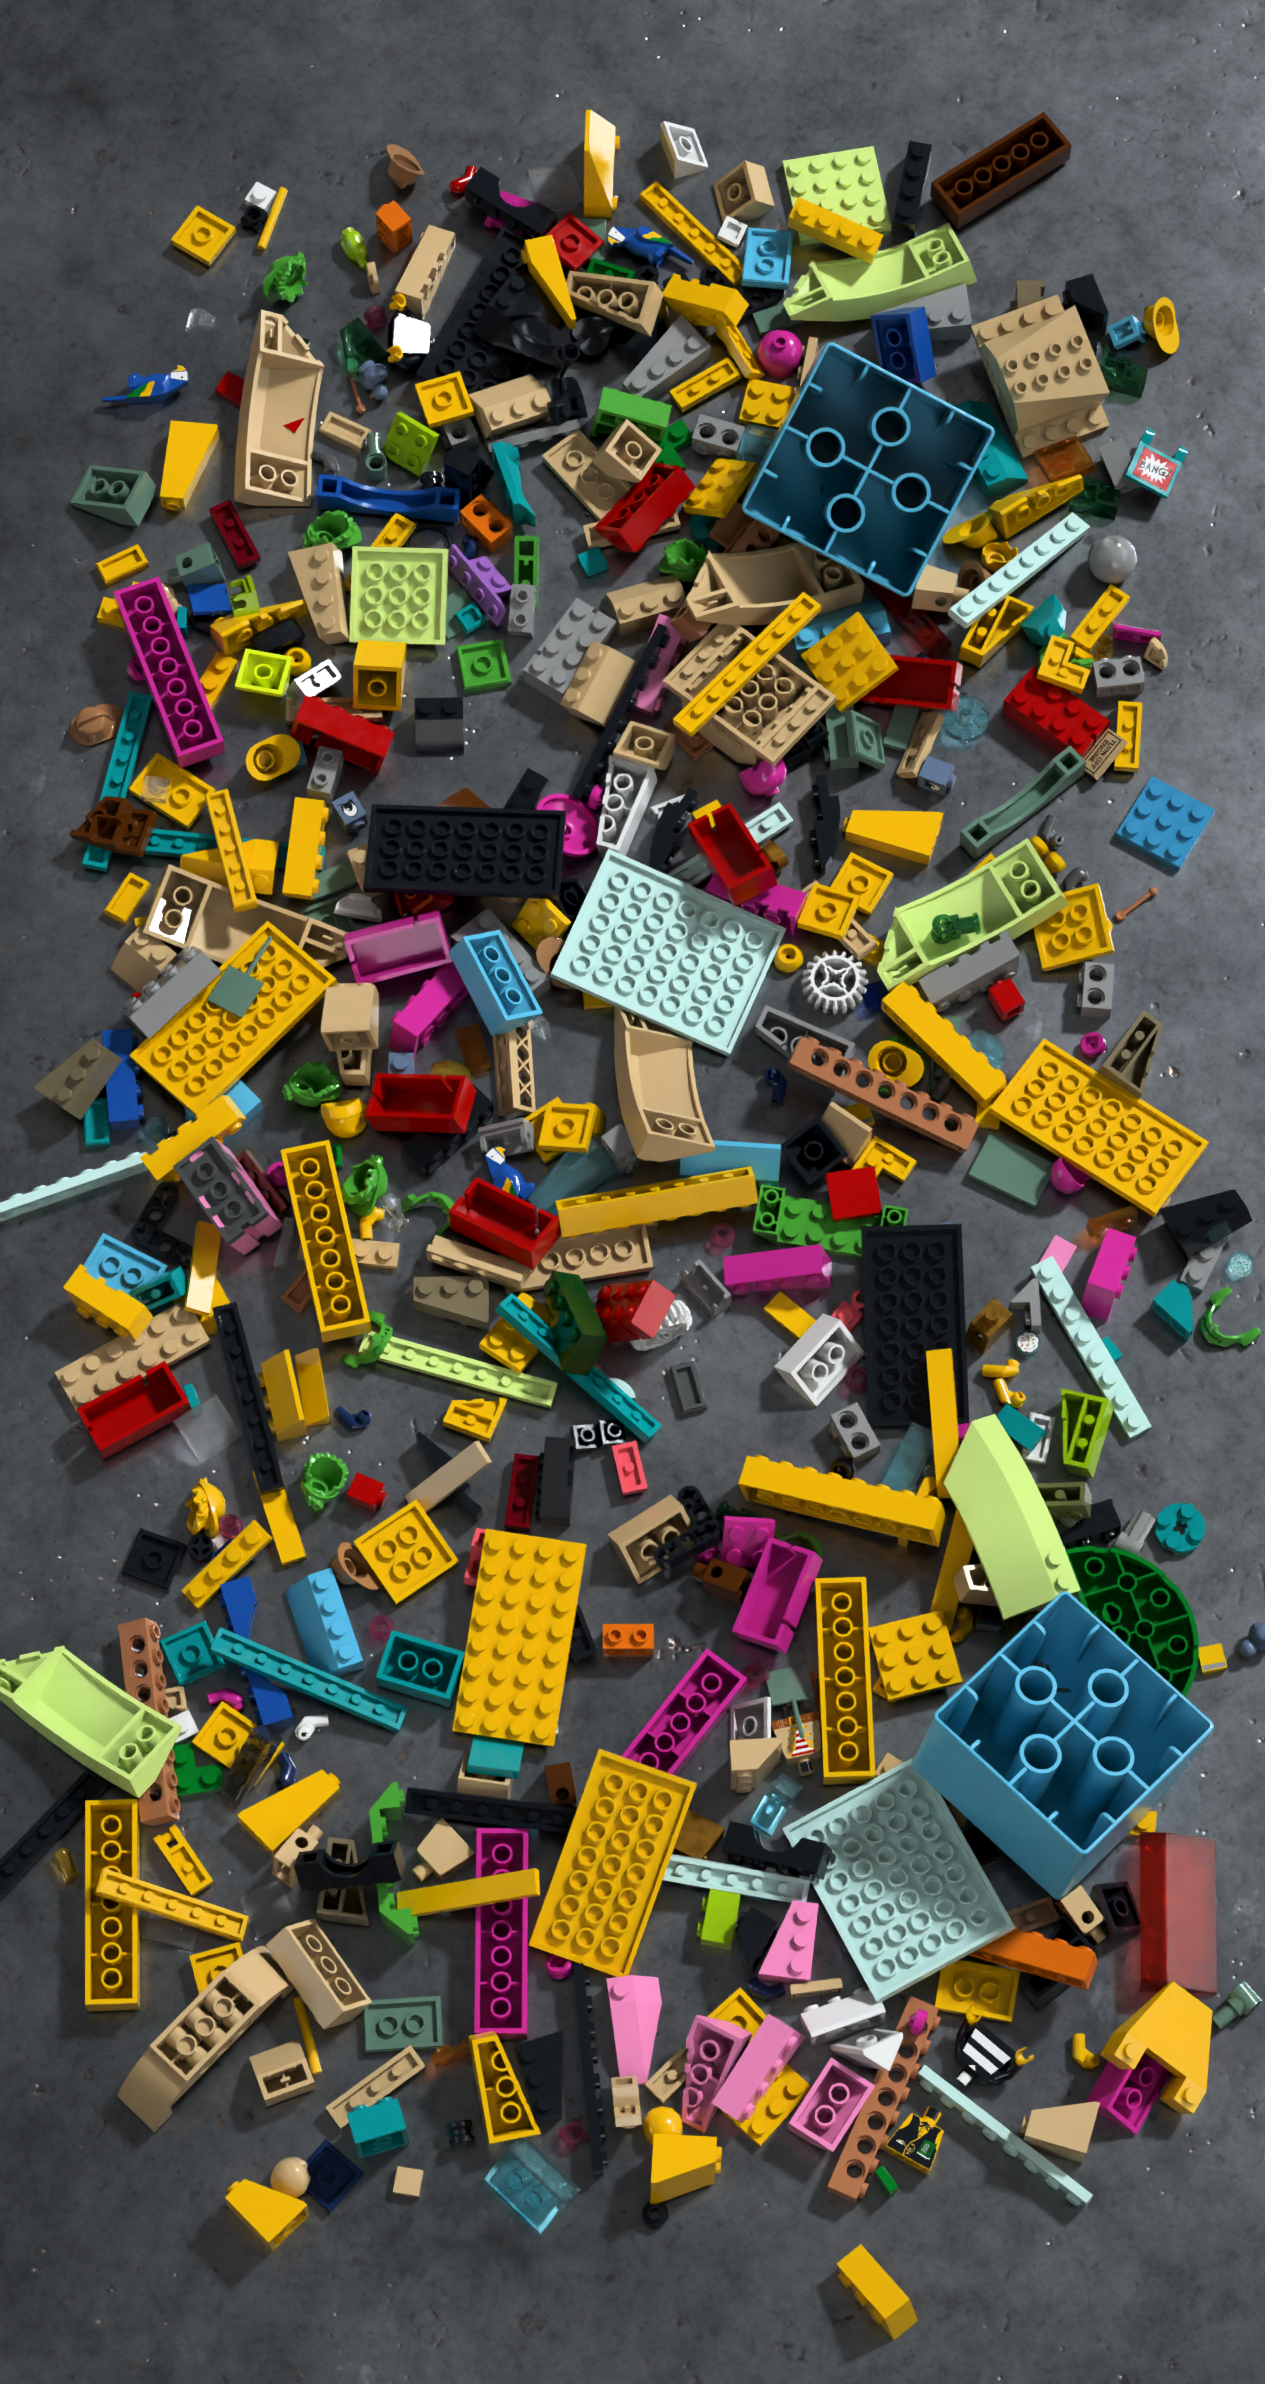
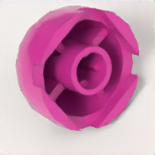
M778 329L771 331L763 336L758 344L757 361L763 370L768 372L769 376L775 378L789 377L795 373L799 365H802L801 341L795 334L787 330Z
M781 758L774 767L768 762L763 761L737 775L749 793L754 795L765 794L767 798L780 792L778 787L786 779V767Z

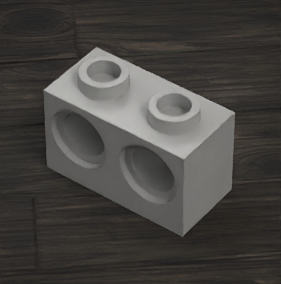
M700 414L692 436V449L700 454H711L718 456V458L737 460L745 439V426ZM703 435H710L711 437H710V438H703V437H701V436H703ZM731 441L734 444L726 445L725 442Z
M470 417L435 427L436 430L440 429L442 432L441 441L445 450L449 449L452 451L456 444L468 451L479 447L478 435ZM458 435L463 436L462 439H455L454 437Z
M512 584L508 623L509 636L533 637L537 594L536 585Z
M1126 655L1120 659L1112 660L1101 658L1092 664L1091 675L1095 698L1143 692L1145 680L1140 656ZM1131 671L1135 675L1128 676L1124 672ZM1108 674L1111 678L1105 679L1100 675Z
M319 746L307 785L308 799L324 800L326 805H332L344 766L343 751Z
M1085 962L1084 970H1079L1078 985L1083 986L1082 993H1077L1076 1007H1081L1080 1016L1110 1019L1115 964ZM1099 976L1102 980L1095 982L1090 977ZM1091 998H1096L1100 1001V1003L1091 1004L1088 1000Z
M622 1123L601 1136V1154L619 1176L625 1172L627 1174L632 1172L638 1166L639 1158L636 1157L626 1128Z
M857 1402L830 1415L828 1428L834 1439L838 1437L842 1445L839 1448L843 1457L850 1459L855 1465L880 1453L881 1445ZM844 1420H849L854 1425L851 1428H844L840 1423ZM854 1442H862L865 1448L857 1450L852 1444Z

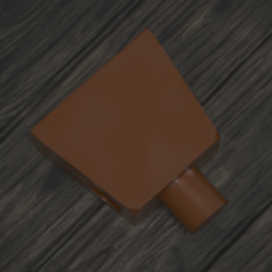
M712 1558L708 1566L697 1562L692 1572V1576L702 1580L706 1592L741 1608L752 1581L748 1570Z
M570 1762L544 1766V1776L550 1804L577 1806ZM559 1791L566 1792L567 1799L559 1800L557 1793Z

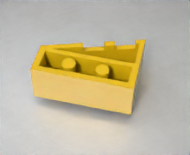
M673 274L663 291V298L678 316L682 314L691 325L737 326L749 305L737 289L711 283L710 286L699 284L700 281L698 279L692 278L690 282L682 280L679 274Z
M80 1264L63 1287L77 1306L76 1311L86 1319L89 1317L94 1318L95 1322L105 1329L108 1326L111 1327L120 1337L124 1339L129 1337L136 1341L153 1319L147 1307L122 1290L116 1291L105 1285L107 1281L102 1277H99L97 1280L88 1273L87 1268Z
M861 2244L836 2263L840 2272L837 2275L839 2280L846 2288L850 2286L853 2289L857 2301L863 2307L866 2306L869 2309L873 2319L885 2329L893 2340L918 2321L910 2299Z

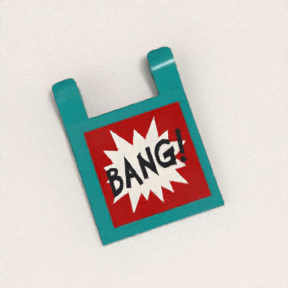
M1147 428L1139 440V444L1124 477L1166 499L1188 449L1180 446L1173 458L1149 446L1155 432Z

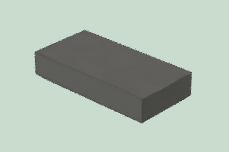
M690 1361L671 1366L670 1372L682 1414L687 1415L706 1410L707 1404L695 1362Z

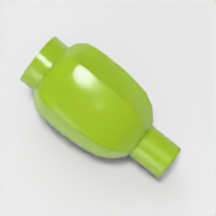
M353 227L346 228L340 233L342 236L340 244L346 255L351 260L357 261L361 269H365L368 263L365 258L368 251L366 243L358 231H354Z

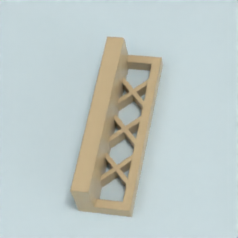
M530 1022L520 1026L522 1028V1039L516 1033V1029L493 1035L498 1116L507 1117L515 1112L530 1115L536 1111ZM518 1048H519V1049L521 1050V1052L524 1054V1061H523V1062L521 1061V1059H520L519 1056L517 1055V1049H518ZM519 1071L525 1077V1084L519 1079ZM521 1094L527 1100V1106L521 1105Z
M435 1235L432 1245L428 1244L426 1249L427 1261L473 1276H489V1281L519 1291L522 1290L529 1272L528 1267L516 1261Z

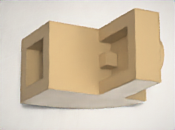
M637 2075L612 2077L611 2087L615 2127L631 2129L636 2127V2125H642Z

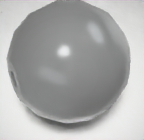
M1115 534L1100 537L1091 546L1088 555V564L1092 574L1100 581L1109 584L1125 581L1134 572L1137 563L1136 551L1131 542L1125 537Z

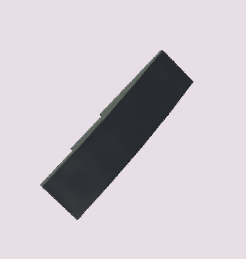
M420 1431L416 1434L417 1444L433 1473L453 1459ZM465 1482L449 1496L477 1523L483 1516V1508L468 1496L471 1493L470 1484Z

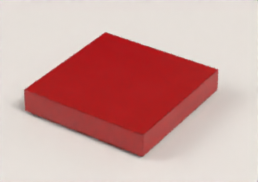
M570 212L545 235L553 236L560 263L569 271H577L604 244V240Z
M875 1166L825 1173L833 1222L882 1215Z

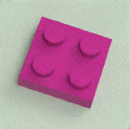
M724 1516L719 1560L738 1567L757 1568L768 1538H774L775 1519Z

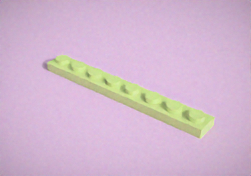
M371 1331L364 1334L358 1352L359 1355L371 1348L373 1345L372 1336L379 1334L378 1332ZM391 1337L378 1361L551 1409L558 1387L557 1382L524 1373L519 1375L507 1368L396 1337Z

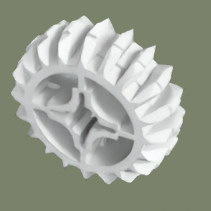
M835 949L832 951L831 956H828V953L824 951L822 959L816 955L814 963H807L808 970L803 971L804 979L801 982V985L805 987L803 994L809 995L807 997L808 1003L815 1002L814 1008L816 1010L822 1006L824 1014L828 1012V1009L833 1010L832 1013L834 1015L837 1014L838 1009H841L845 1014L847 1006L854 1010L856 1007L855 1002L861 1003V995H865L867 991L865 986L868 985V980L864 978L866 970H861L862 963H854V955L847 959L845 951L841 953V956H838ZM819 973H822L824 981L817 988L815 979ZM852 977L855 985L848 993L845 984Z
M674 1300L654 1339L629 1341L630 1344L638 1351L653 1350L683 1335L684 1331H687L692 1324L689 1308L681 1300Z

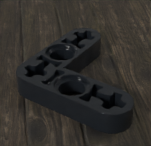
M707 266L702 269L700 273L701 285L710 286L713 283L711 279L706 280V276L709 275L710 277L715 276V284L732 288L716 267ZM755 287L743 294L742 297L749 305L737 325L752 318L753 313L765 310L781 301L785 297L786 290L779 289L777 293L776 291L771 292V288ZM753 297H759L762 303L754 306L749 300Z
M166 1181L157 1186L133 1226L131 1236L134 1244L186 1270L190 1269L191 1260L186 1259L183 1262L181 1255L175 1253L176 1246H179L177 1248L179 1253L186 1255L189 1252L190 1257H192L193 1247L160 1230L179 1198L177 1186L173 1182ZM169 1189H171L173 1196L166 1197V1199L164 1200V1205L167 1207L165 1208L161 1204L164 1198L162 1192H167ZM152 1209H159L162 1212V1216L157 1220L150 1219L148 1214ZM146 1223H147V1224H149V1227H148V1229H147V1236H148V1237H147V1238H146V1237H143V1238L140 1240L137 1233H138V1232L143 1233L144 1230L146 1229ZM163 1240L171 1243V1248L165 1252L157 1248L159 1242Z
M695 1486L683 1487L677 1496L694 1528L655 1549L653 1556L660 1569H672L722 1541L723 1532L720 1524ZM691 1496L694 1499L695 1504L693 1506L687 1497ZM699 1512L707 1513L701 1520L694 1519V1516ZM712 1531L714 1534L710 1536L708 1532ZM688 1541L695 1542L694 1546L690 1549L682 1548L683 1544ZM667 1555L669 1556V1558L665 1559L663 1558V1556Z

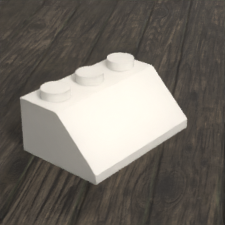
M823 1313L774 1367L789 1386L813 1406L817 1407L866 1353L840 1319Z
M863 1987L852 1992L853 1996L844 1999L843 1996H837L828 2000L829 2004L819 2007L818 2004L806 2007L803 2009L804 2013L800 2014V2021L810 2048L884 2023L886 2014L884 2005L881 2001L877 2003L871 1991L867 1987Z

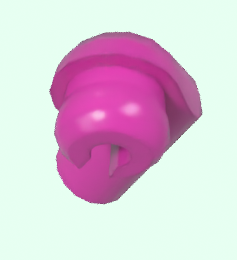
M230 1688L207 1693L210 1706L223 1701L230 1704L236 1711L244 1707L242 1694Z

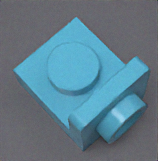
M1133 315L1107 326L1113 345L1117 350L1137 340L1142 344L1147 342L1145 337L1147 332L1144 329L1143 321H1138Z

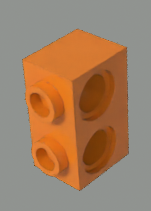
M394 200L389 204L382 205L375 213L377 236L396 255L413 243L411 218Z
M480 494L460 510V522L491 553L513 537V522L507 515H502L497 510L495 503L491 499L486 500ZM479 512L485 513L484 516H476L475 514ZM494 528L501 529V531L499 532H493L491 530Z
M603 1624V1657H654V1624Z

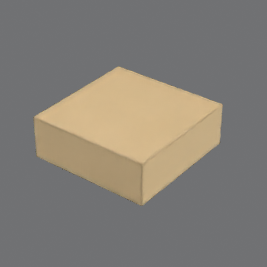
M397 2166L393 2194L419 2198L424 2171Z

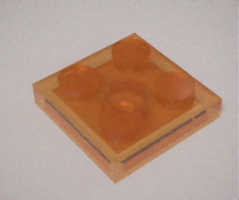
M1077 436L1033 451L1034 460L1049 483L1079 474L1085 476L1096 471L1095 463Z

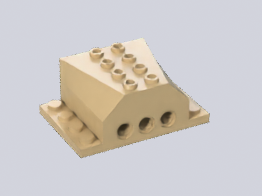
M1057 294L970 327L1021 459L1109 427V422L1101 403L1110 392L1075 305L1064 310Z
M717 624L664 678L663 685L681 698L683 709L756 637L740 625ZM777 653L698 732L737 763L756 765L761 759H764L774 767L837 700L834 694Z

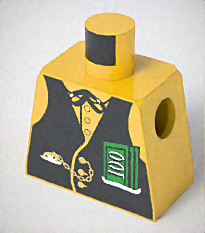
M930 2106L927 2107L922 2118L911 2113L887 2142L885 2151L929 2175L944 2133L942 2129L935 2126L942 2114Z

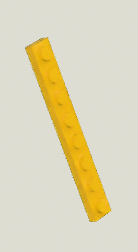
M802 592L673 718V724L692 737L821 611V605L805 592Z

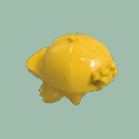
M206 1477L204 1479L200 1478V1481L192 1489V1498L185 1503L188 1508L192 1509L186 1526L193 1535L204 1529L205 1534L210 1539H215L219 1530L218 1521L225 1514V1499L219 1489L208 1483Z

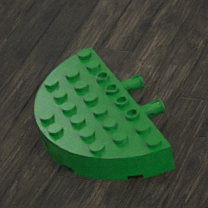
M1095 1546L1076 1547L1065 1550L1080 1587V1591L1074 1597L1187 1698L1198 1665L1199 1637L1192 1610L1177 1585H1174L1157 1566L1128 1551L1111 1547L1110 1549L1095 1548Z

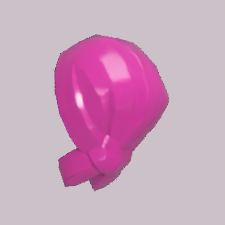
M1062 1157L1056 1160L1051 1167L1052 1184L1064 1194H1071L1084 1187L1085 1180L1091 1179L1090 1176L1066 1162Z

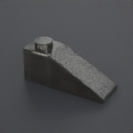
M264 1725L252 1729L216 1795L238 1808L271 1761L283 1737Z

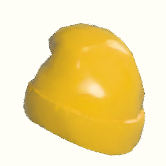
M360 1098L321 1104L320 1109L324 1123L334 1136L352 1138L361 1133L366 1127L367 1119L365 1113L367 1104L362 1102Z

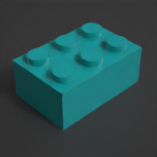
M392 1630L376 1675L377 1686L450 1707L462 1673L465 1652Z
M385 2097L376 2101V2105L367 2107L365 2104L353 2107L351 2112L347 2113L359 2159L409 2144L407 2129L398 2098L392 2100V2097Z

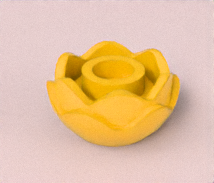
M295 647L284 653L285 656L292 657L290 675L300 676L310 670L311 656L305 649Z
M787 943L778 947L773 960L778 970L792 973L803 964L804 957L798 946Z

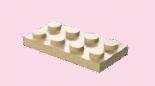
M577 429L544 453L542 460L589 512L600 521L632 486L626 480L609 477L592 462L599 450Z

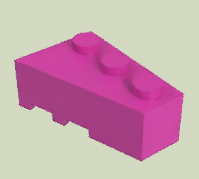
M1111 1228L1107 1229L1081 1302V1306L1088 1316L1108 1321L1115 1299H1120L1124 1288L1121 1282L1122 1280L1127 1281L1131 1266H1128V1263L1135 1260L1138 1248H1135L1134 1244L1137 1237Z

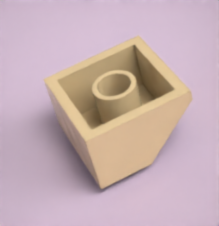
M626 419L611 432L592 462L609 477L639 483L662 449Z

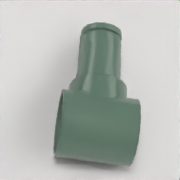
M375 432V439H373L372 433L366 435L368 445L365 462L367 477L373 482L383 481L388 473L385 453L382 451V436L379 432ZM375 465L381 466L379 469H373L372 467Z
M1243 1981L1228 1994L1229 1999L1226 2000L1227 2003L1212 2016V2022L1221 2030L1237 2015L1239 2017L1242 2014L1248 2015L1262 2000Z

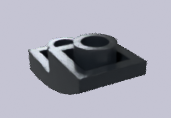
M291 618L264 629L251 637L249 642L257 651L279 654L284 646L304 641L305 633L296 619Z
M820 720L783 756L791 767L810 755L828 737L829 732Z
M618 1419L599 1420L597 1424L572 1425L570 1428L571 1438L576 1439V1452L612 1448L614 1445L627 1443L624 1424Z

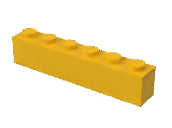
M902 981L882 999L881 1009L985 1109L1006 1088V1076L998 1068L994 1069L982 1052L979 1051L977 1053L971 1047V1042L964 1035L960 1036L948 1019H942L930 1002L927 1001L925 1003L919 997L920 994L912 985L908 986Z

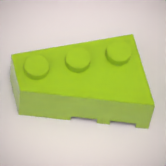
M1061 1388L1063 1463L1069 1473L1093 1478L1114 1408L1108 1398Z

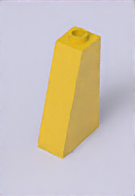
M171 420L160 491L161 507L169 510L186 508L219 440L217 424Z
M853 810L851 817L845 818L842 831L846 832V842L929 865L942 825L943 813Z
M320 1770L241 1811L237 1815L238 1821L274 1857L296 1829H305L341 1794L339 1787L341 1782L331 1772L327 1775L323 1770Z

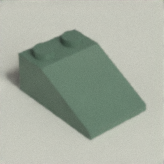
M90 465L70 504L118 524L139 526L159 488L146 471Z

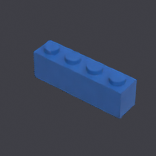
M131 1028L102 1031L103 1046L123 1059L106 1083L111 1131L141 1128L140 1120L144 1119L143 1104L139 1105L138 1097L143 1096L142 1083L137 1082L136 1074L141 1073V1068L129 1056L139 1046L138 1036H133Z

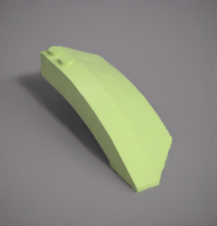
M947 223L907 242L878 251L872 265L856 257L824 262H814L812 259L808 265L809 271L806 275L800 277L794 286L795 292L791 298H786L783 305L791 320L834 322L870 319L871 315L964 283L968 287L977 282L967 254L952 227Z
M1027 838L986 865L946 887L899 908L895 907L894 920L891 930L887 934L884 944L885 951L882 961L879 962L877 973L889 992L902 981L907 985L917 983L918 979L945 964L949 965V967L953 966V962L959 956L965 953L970 954V956L973 955L980 948L979 945L986 941H989L990 944L1001 939L999 934L1007 930L1013 940L1070 904Z
M995 1414L971 1421L943 1484L976 1549L1003 1620L1047 1606L1061 1592L1066 1591L1075 1596L1080 1591V1587L1053 1519L1020 1453Z
M64 1645L54 1647L52 1652L41 1654L40 1651L19 1655V1659L12 1661L0 1660V1700L36 1731L90 1770L137 1798H140L154 1783L182 1730L181 1725L122 1691L69 1652Z

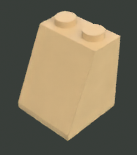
M360 983L358 986L337 984L333 987H326L321 1035L329 1051L378 1049L379 993L376 986L369 983Z
M1094 2101L1032 2110L1030 2117L1024 2116L1019 2137L1024 2138L1023 2141L1035 2150L1083 2163L1100 2103Z

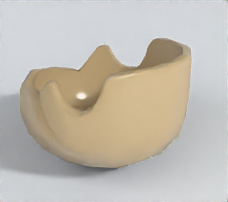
M286 2157L273 2167L270 2176L273 2190L293 2198L303 2195L311 2180L307 2171L308 2164L298 2157Z

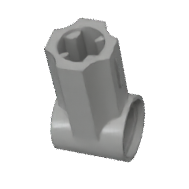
M1136 1510L1126 1530L1121 1532L1113 1548L1128 1551L1139 1556L1145 1545L1144 1541L1154 1526L1156 1519L1145 1511Z

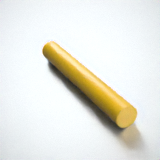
M279 187L258 241L257 248L261 251H265L287 195L288 190L284 187Z
M296 1997L293 1999L300 2031L311 2073L316 2075L322 2072L305 2004L300 1997Z

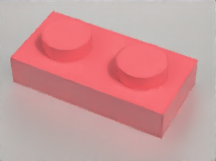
M632 1441L612 1446L622 1495L647 1491L637 1442Z

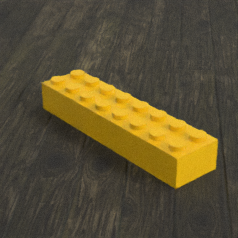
M325 1140L282 1149L280 1151L322 1343L370 1333L371 1322L330 1141Z
M761 1455L746 1457L738 1482L745 1501L939 1547L947 1520L942 1502L936 1497L926 1495L923 1498L915 1496L913 1492L908 1490H900L898 1492L890 1490V1487L883 1484L873 1486L866 1484L865 1481L858 1478L848 1480L832 1472L827 1474L818 1473L816 1469L811 1467L797 1468L786 1461L776 1463L769 1461L767 1457Z
M866 1577L815 1578L814 1593L823 1785L865 1784L875 1778Z
M86 1800L85 2006L88 2011L140 2010V1909L94 1894L100 1872L103 1868L140 1880V1813L138 1800Z

